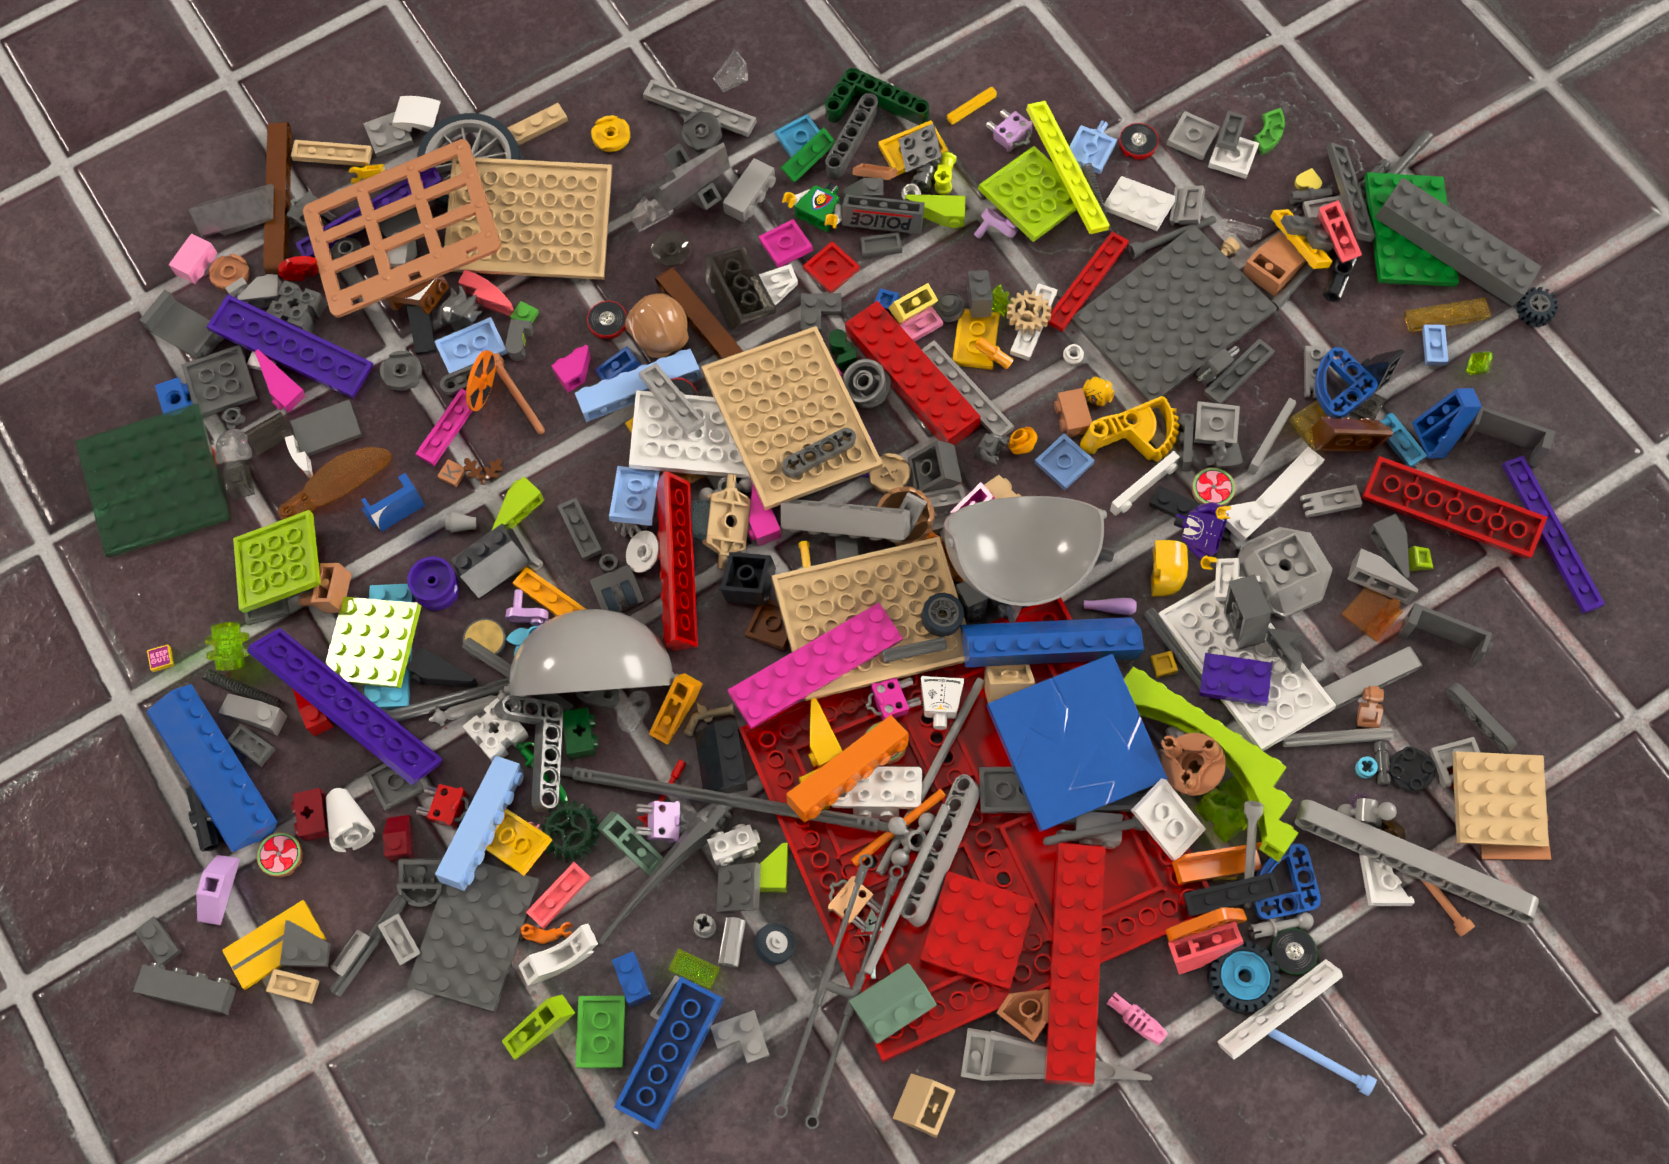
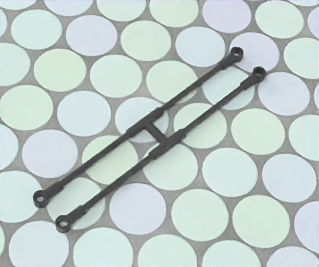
M864 854L859 858L860 866L854 880L855 885L831 956L821 976L813 1000L814 1005L793 1067L779 1102L773 1108V1112L778 1118H784L788 1114L787 1105L793 1090L792 1085L826 991L849 998L844 1011L845 1016L818 1096L815 1097L810 1114L806 1116L804 1121L809 1129H816L819 1125L818 1117L824 1102L823 1097L850 1017L854 1013L849 1000L861 993L866 978L863 970L874 949L891 895H894L898 880L904 874L903 868L899 865H894L889 869L890 878L885 891L886 895L860 972L855 978L852 989L830 982L835 967L834 962L860 886L863 885L868 868L873 864V858L869 854ZM864 857L870 859V863L867 866L862 864ZM894 868H898L900 870V875L898 877L894 876L892 873ZM779 1106L785 1108V1112L782 1115L776 1113V1109ZM811 1117L816 1119V1123L813 1126L808 1125V1119Z

